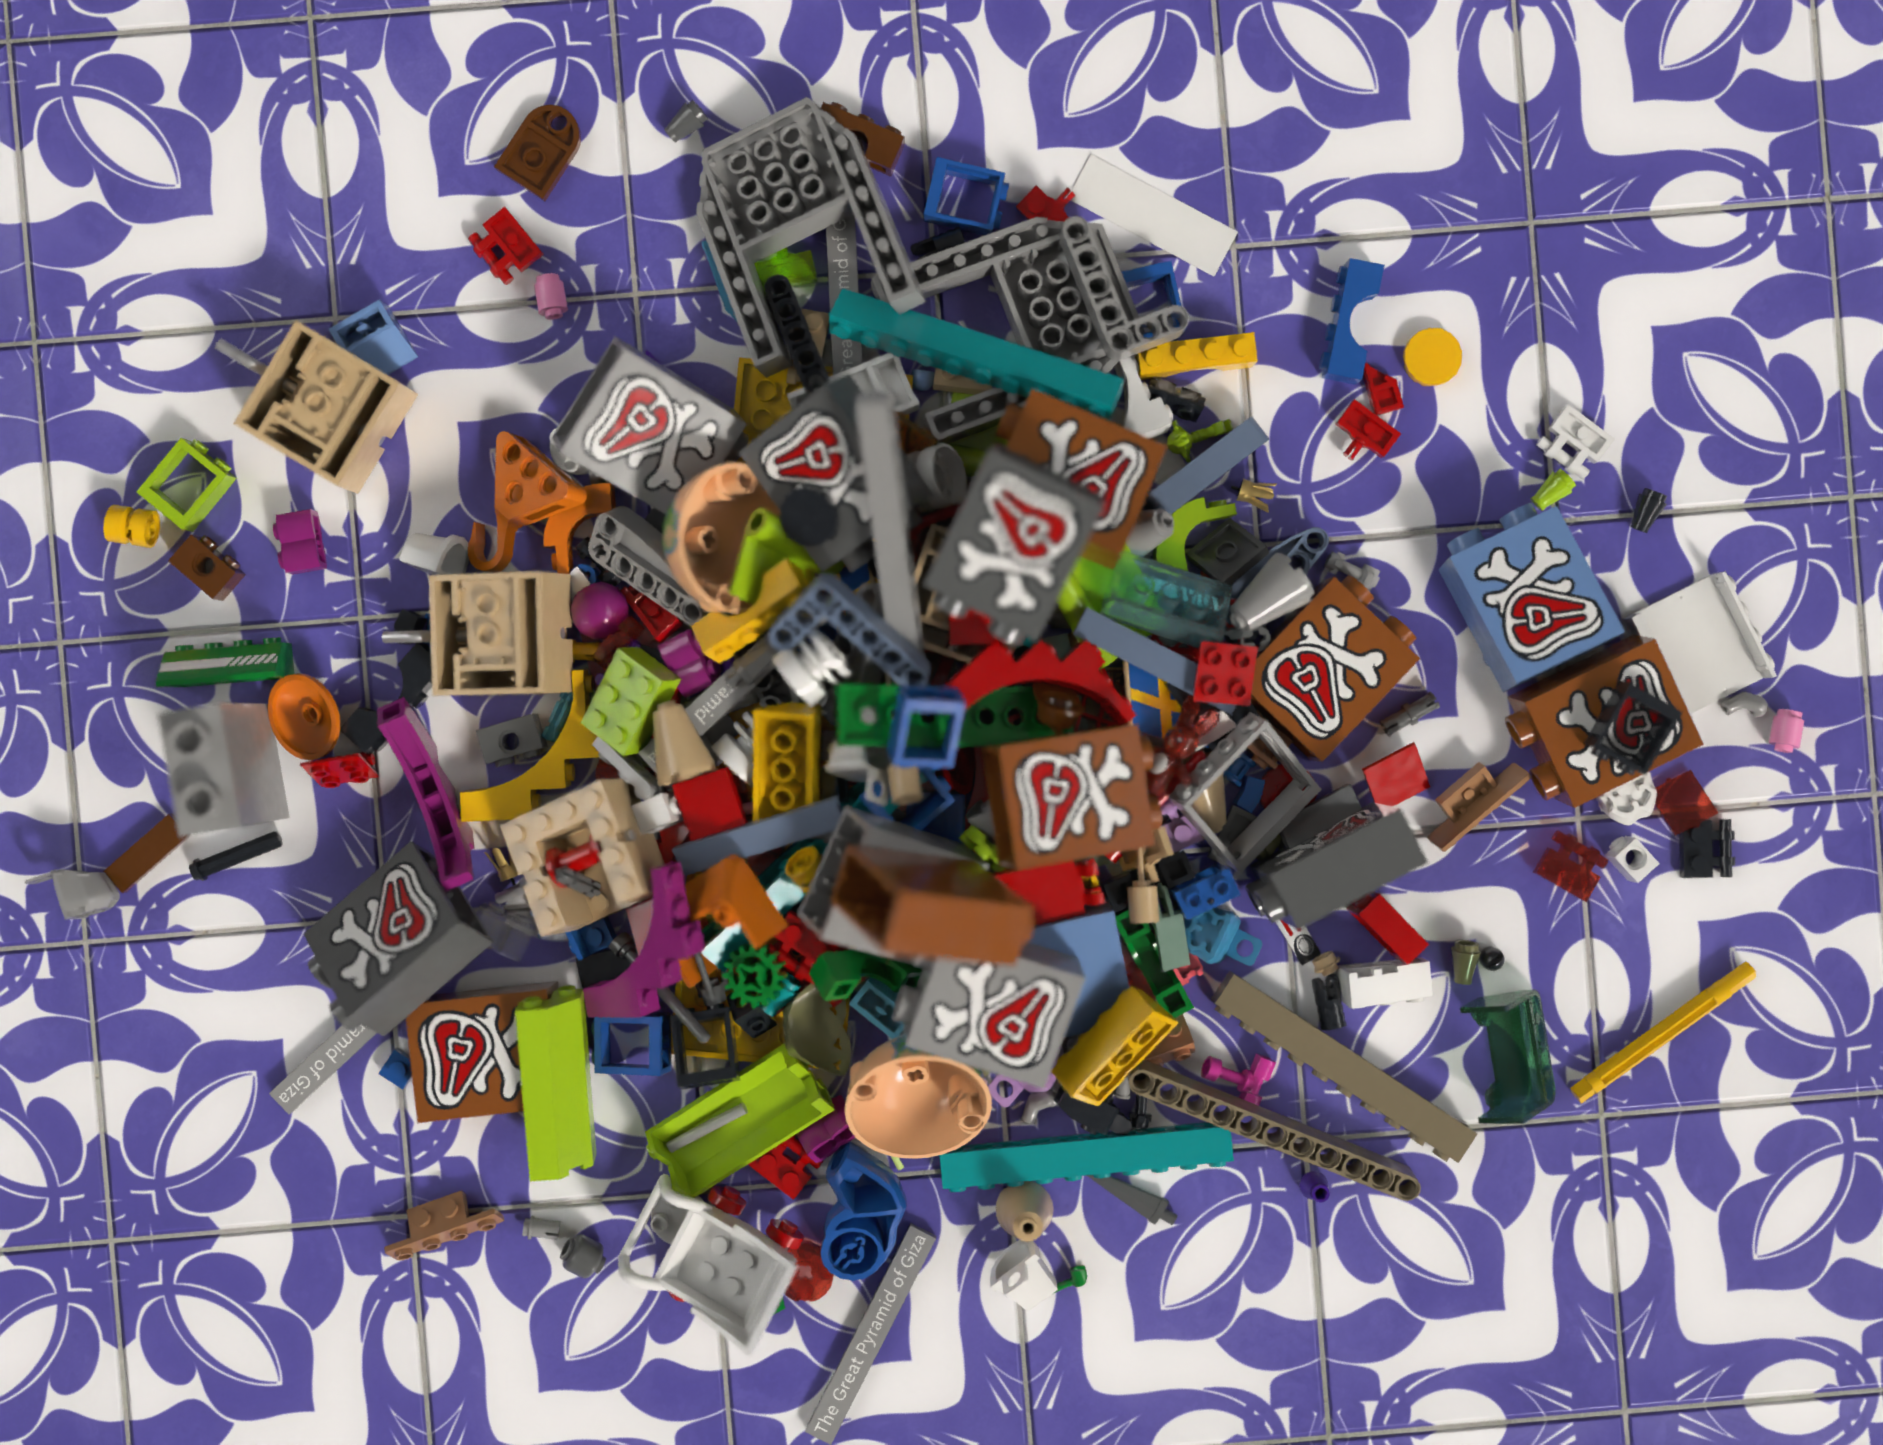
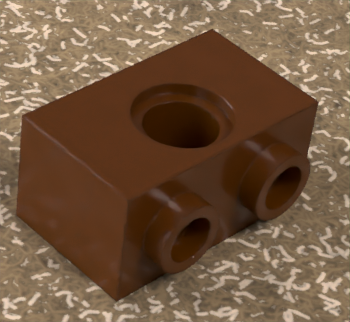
M191 534L168 562L211 599L224 601L246 574L239 569L241 564L228 554L224 556L217 550L219 545L210 537ZM211 558L214 566L212 571L207 573L205 563Z

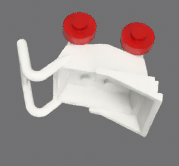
M662 1174L618 1256L619 1275L632 1286L653 1291L666 1290L673 1299L679 1302L686 1301L693 1305L690 1309L693 1315L705 1321L748 1356H751L799 1266L795 1263L797 1259L794 1258V1255L788 1253L787 1249H799L804 1235L797 1229L798 1226L789 1220L771 1219L765 1230V1233L769 1236L767 1237L750 1224L732 1216L741 1215L747 1204L745 1199L740 1196V1192L730 1186H713L708 1195V1200L714 1205L713 1207L700 1199L676 1193L672 1190L670 1176ZM660 1196H662L672 1205L688 1209L689 1211L655 1277L652 1278L639 1275L631 1270L630 1254Z

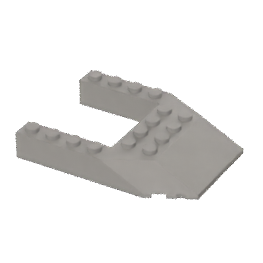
M806 97L703 149V171L700 174L699 182L701 195L700 202H697L696 214L753 364L765 377L772 376L793 364L754 263L853 214L888 301L898 314H901L926 302L887 203L856 136L839 124L826 111L819 108L811 99Z
M1035 217L910 262L924 298L990 275L1018 345L1104 373H1109L1120 361L1110 359L1105 354L1060 244V234L1065 222ZM1088 223L1127 321L1139 318L1103 225ZM1077 230L1067 231L1068 235L1073 239L1082 237ZM1088 257L1078 258V261L1083 266L1092 265V261ZM879 275L872 276L871 288L875 299L889 303ZM1099 284L1089 285L1094 293L1100 294L1104 292ZM1102 311L1100 313L1101 317L1106 321H1113L1115 319L1110 311ZM1144 328L1139 329L1142 336L1145 334ZM1113 338L1111 340L1116 348L1122 349L1126 347L1125 342L1120 338ZM995 387L924 414L923 422L932 446L941 443L948 444L999 425L1009 402L1024 408L1028 398L1015 393L1010 394L1003 389Z

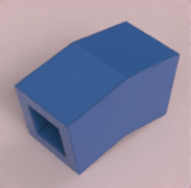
M1245 775L1241 788L1232 803L1252 813L1261 799L1265 780Z

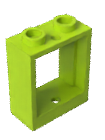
M180 438L136 491L179 528L194 532L237 479L229 472L232 468L222 459L217 457L214 460L207 454L209 449L197 439L190 441ZM189 453L215 474L216 477L186 512L160 491L159 488Z

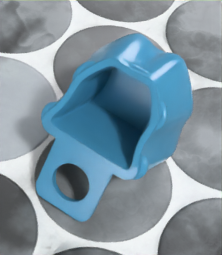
M1215 907L1191 919H1184L1188 952L1190 954L1198 956L1207 964L1220 963L1226 955L1247 966L1255 963L1263 945L1262 941L1240 930V918L1232 911ZM1241 940H1249L1252 943L1253 952L1250 956L1242 957L1238 954L1237 945Z

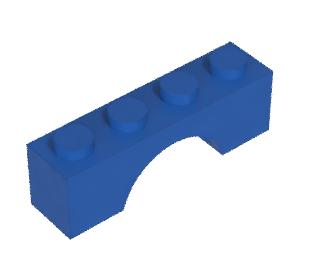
M1350 258L1344 266L1339 267L1336 277V283L1340 284L1338 295L1335 294L1333 296L1330 309L1331 312H1334L1333 322L1328 324L1325 333V340L1329 341L1327 352L1322 353L1319 369H1323L1322 378L1354 385L1362 380L1368 351L1362 348L1353 338L1350 330V317L1357 304L1373 300L1379 294L1385 265Z

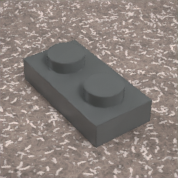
M1232 805L1226 816L1227 823L1222 826V830L1218 832L1217 837L1228 848L1257 816ZM1211 847L1207 857L1233 869Z

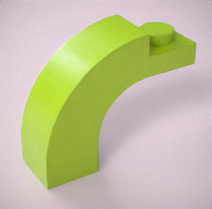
M1201 497L1184 504L1171 514L1174 521L1172 535L1153 549L1155 577L1162 578L1188 572L1184 547L1189 532L1198 524L1236 516L1235 503L1227 504L1226 500L1210 502L1209 508H1206L1205 499Z

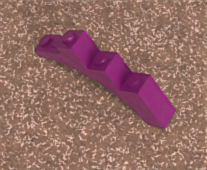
M405 697L377 708L378 727L400 762L426 822L437 860L441 885L447 891L473 880L470 851L475 848L473 830L468 822H461V812L456 805L455 788L439 765L436 744Z
M671 862L651 869L653 908L647 938L637 958L616 979L603 980L583 988L588 1017L641 1018L659 1010L657 988H665L682 980L679 959H685L705 951L700 921H690L680 862Z

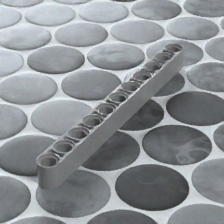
M890 392L857 394L856 412L884 618L892 628L925 656L893 398ZM889 650L891 656H900L897 651ZM909 671L910 674L913 676H922V674L919 671ZM893 679L894 685H900L895 679Z

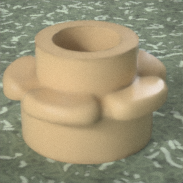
M1327 951L1312 960L1315 966L1314 972L1322 973L1323 976L1335 972L1339 968L1336 963H1339L1340 957H1336L1333 951Z

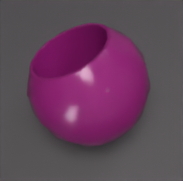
M597 582L577 592L571 603L570 614L574 626L581 634L595 640L609 639L616 636L626 625L629 607L625 595L619 588L606 582Z

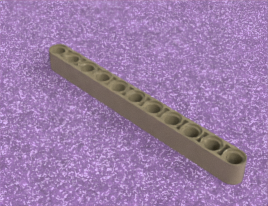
M1144 1059L1127 1076L1129 1087L1138 1095L1398 1199L1410 1201L1417 1198L1420 1194L1421 1186L1411 1168L1403 1163ZM1138 1073L1147 1074L1142 1080L1133 1079ZM1165 1084L1174 1085L1168 1091L1161 1090V1087ZM1192 1095H1200L1196 1101L1191 1102L1187 1100ZM1220 1105L1227 1106L1222 1112L1214 1111ZM1253 1116L1251 1121L1241 1122L1244 1117ZM1279 1127L1276 1132L1267 1133L1270 1128ZM1300 1137L1305 1138V1140L1299 1144L1294 1143V1141ZM1325 1148H1331L1327 1154H1320ZM1354 1158L1357 1159L1355 1163L1350 1165L1347 1164L1349 1160ZM1383 1169L1380 1174L1373 1175L1376 1170ZM1409 1180L1405 1185H1399L1402 1181Z

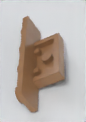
M1478 762L1435 799L1448 819L1427 836L1428 840L1442 852L1447 851L1531 779L1530 773L1516 763H1512L1496 778H1493L1487 768Z
M458 1191L407 1209L411 1237L385 1246V1254L399 1261L407 1260L413 1257V1253L422 1250L431 1251L438 1249L442 1243L450 1240L460 1241L466 1239L469 1236L468 1234L476 1231L492 1230L496 1227V1224L504 1222V1216L496 1209H490L470 1216L466 1193Z

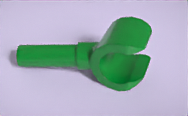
M1084 1265L1072 1267L1070 1269L1071 1278L1057 1283L1058 1290L1054 1293L1071 1286H1083L1087 1281L1086 1267Z

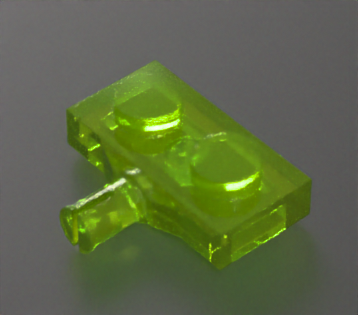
M786 247L776 252L777 256L754 263L763 288L768 278L774 275L787 277L792 287L818 281L811 250L794 254L788 253Z

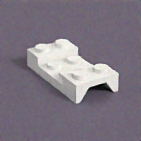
M891 353L829 377L830 382L850 374L863 394L890 392L893 398L895 419L919 410L920 403L910 387L900 357L894 356ZM804 388L787 394L792 410L807 399Z

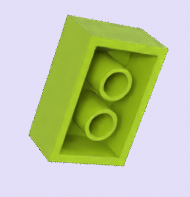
M639 647L618 648L581 724L622 756L638 754L648 744L654 733L653 712L658 710L657 705L671 700L681 678Z

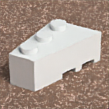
M1422 957L1415 958L1409 965L1399 960L1337 965L1339 967L1337 969V979L1342 1002L1352 1009L1374 1005H1393L1395 1002L1405 1000L1409 1003L1423 1002L1424 997L1433 996L1430 961Z

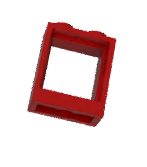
M1373 891L1351 902L1346 908L1395 959L1407 965L1429 945L1377 892Z

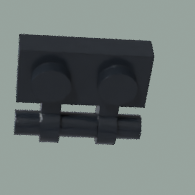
M1711 819L1679 820L1681 878H1713V866H1720V877H1733L1732 866H1735V857L1732 856V840H1735V831L1732 830L1731 819H1719V830H1712ZM1712 840H1719L1720 856H1713Z

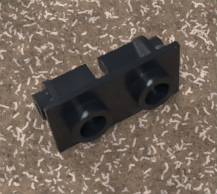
M1160 377L1157 379L1151 378L1148 385L1151 399L1149 400L1161 397L1164 405L1167 404L1170 407L1172 414L1177 415L1183 420L1197 422L1205 406L1206 398L1201 397L1202 393L1182 387L1179 395L1174 393L1177 384L1163 380Z

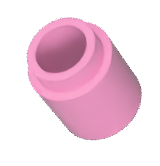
M555 273L537 276L534 289L538 313L545 316L548 320L563 317V313L568 311L563 281Z
M1778 709L1777 716H1773L1769 744L1774 745L1775 751L1793 753V749L1800 748L1804 727L1802 712Z

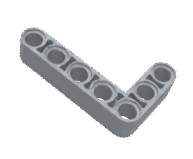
M1078 216L1070 217L1065 221L1060 234V244L1107 357L1113 360H1122L1177 339L1182 335L1189 323V314L1185 308L1178 305L1169 306L1128 322L1088 223L1085 219ZM1077 230L1082 237L1073 239L1068 235L1067 231ZM1088 257L1091 259L1092 265L1083 266L1078 261V258ZM1099 284L1104 292L1100 294L1094 293L1089 285ZM1102 311H1110L1115 319L1113 321H1106L1101 317L1100 313ZM1167 318H1176L1180 322V327H1171L1167 323ZM1144 327L1150 329L1153 337L1144 338L1140 334L1139 329ZM1113 338H1120L1125 342L1126 347L1122 349L1116 348L1111 340Z

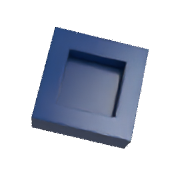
M399 1048L394 1049L378 1074L403 1090L412 1079L410 1055Z

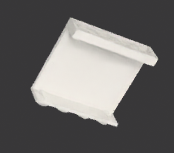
M1726 571L1713 573L1621 619L1629 636L1639 635L1656 639L1692 718V713L1763 678H1774L1777 676L1773 669L1775 668L1774 661L1765 652L1761 644V634L1752 626L1748 618L1749 610L1745 603L1740 601L1735 591V581L1731 576L1727 575Z

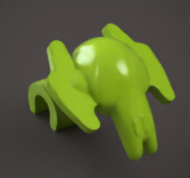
M1230 419L1214 423L1210 427L1188 433L1178 425L1177 420L1172 421V433L1167 438V448L1172 453L1183 456L1186 462L1189 463L1191 462L1189 454L1192 443H1197L1213 436H1220L1234 429Z

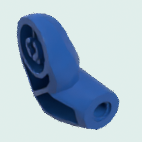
M850 1141L840 1146L834 1152L826 1169V1179L838 1201L827 1214L820 1253L824 1266L831 1274L840 1279L855 1281L865 1279L876 1272L888 1258L896 1243L897 1228L907 1207V1198L898 1175L881 1160Z

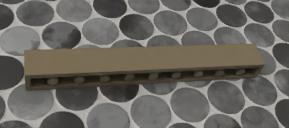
M1230 970L1212 996L1211 1000L1217 1005L1215 1010L1228 1019L1231 1015L1241 1020L1239 1026L1252 1035L1258 1031L1265 1036L1263 1042L1277 1051L1280 1047L1290 1052L1287 1056L1290 1060L1301 1067L1305 1062L1314 1068L1311 1073L1324 1082L1331 1079L1338 1084L1335 1089L1348 1098H1351L1354 1094L1362 1100L1359 1105L1369 1112L1375 1114L1377 1110L1386 1115L1384 1118L1386 1123L1397 1130L1401 1126L1410 1131L1408 1137L1421 1146L1427 1142L1434 1147L1432 1152L1447 1162L1451 1158L1459 1163L1477 1136V1133Z

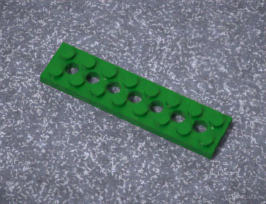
M836 685L837 747H888L892 725L890 712L895 708L899 685ZM926 685L930 687H942L939 685ZM1004 686L984 695L964 711L957 747H981L1055 735V733L1049 726H1043L1037 722V699L1032 691V687ZM864 707L872 709L875 713V720L872 724H866L860 718V712ZM981 709L990 711L992 721L989 725H984L979 721L978 713ZM1010 709H1015L1019 712L1021 720L1018 725H1012L1008 721L1007 713ZM911 711L904 747H943L949 713L933 712L934 720L932 724L927 725L921 721L920 712ZM1073 726L1064 729L1062 733L1073 732Z

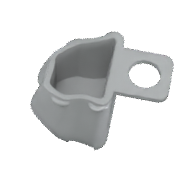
M52 870L49 873L25 880V884H38L53 879L58 901L65 919H84L94 914L105 912L113 908L120 899V892L105 872Z

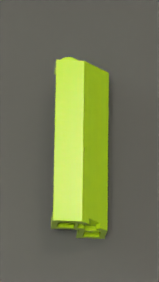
M572 985L561 986L558 990H554L549 1000H542L541 997L537 996L525 998L519 1002L515 1011L530 1182L560 1180L568 1177L569 1170L580 1166L583 1170L592 1167L597 1154L585 999L583 988L576 989Z
M785 1043L741 1070V1081L719 1084L645 1131L648 1141L646 1149L654 1160L658 1159L668 1167L673 1191L683 1196L695 1198L835 1110L827 1087L822 1079H815L807 1063L789 1056ZM740 1103H744L747 1107V1114L672 1153L667 1148L666 1143Z

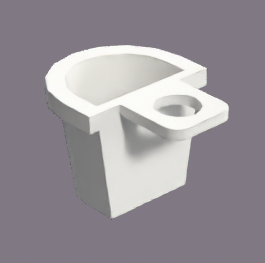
M415 533L407 540L399 561L432 575L465 574L469 563L468 542L464 537L458 535H450L445 538Z
M1018 1240L1011 1244L1001 1253L991 1270L990 1287L995 1292L999 1289L1006 1297H1010L1027 1311H1030L1058 1290L1057 1281L1041 1259L1039 1248L1034 1241Z

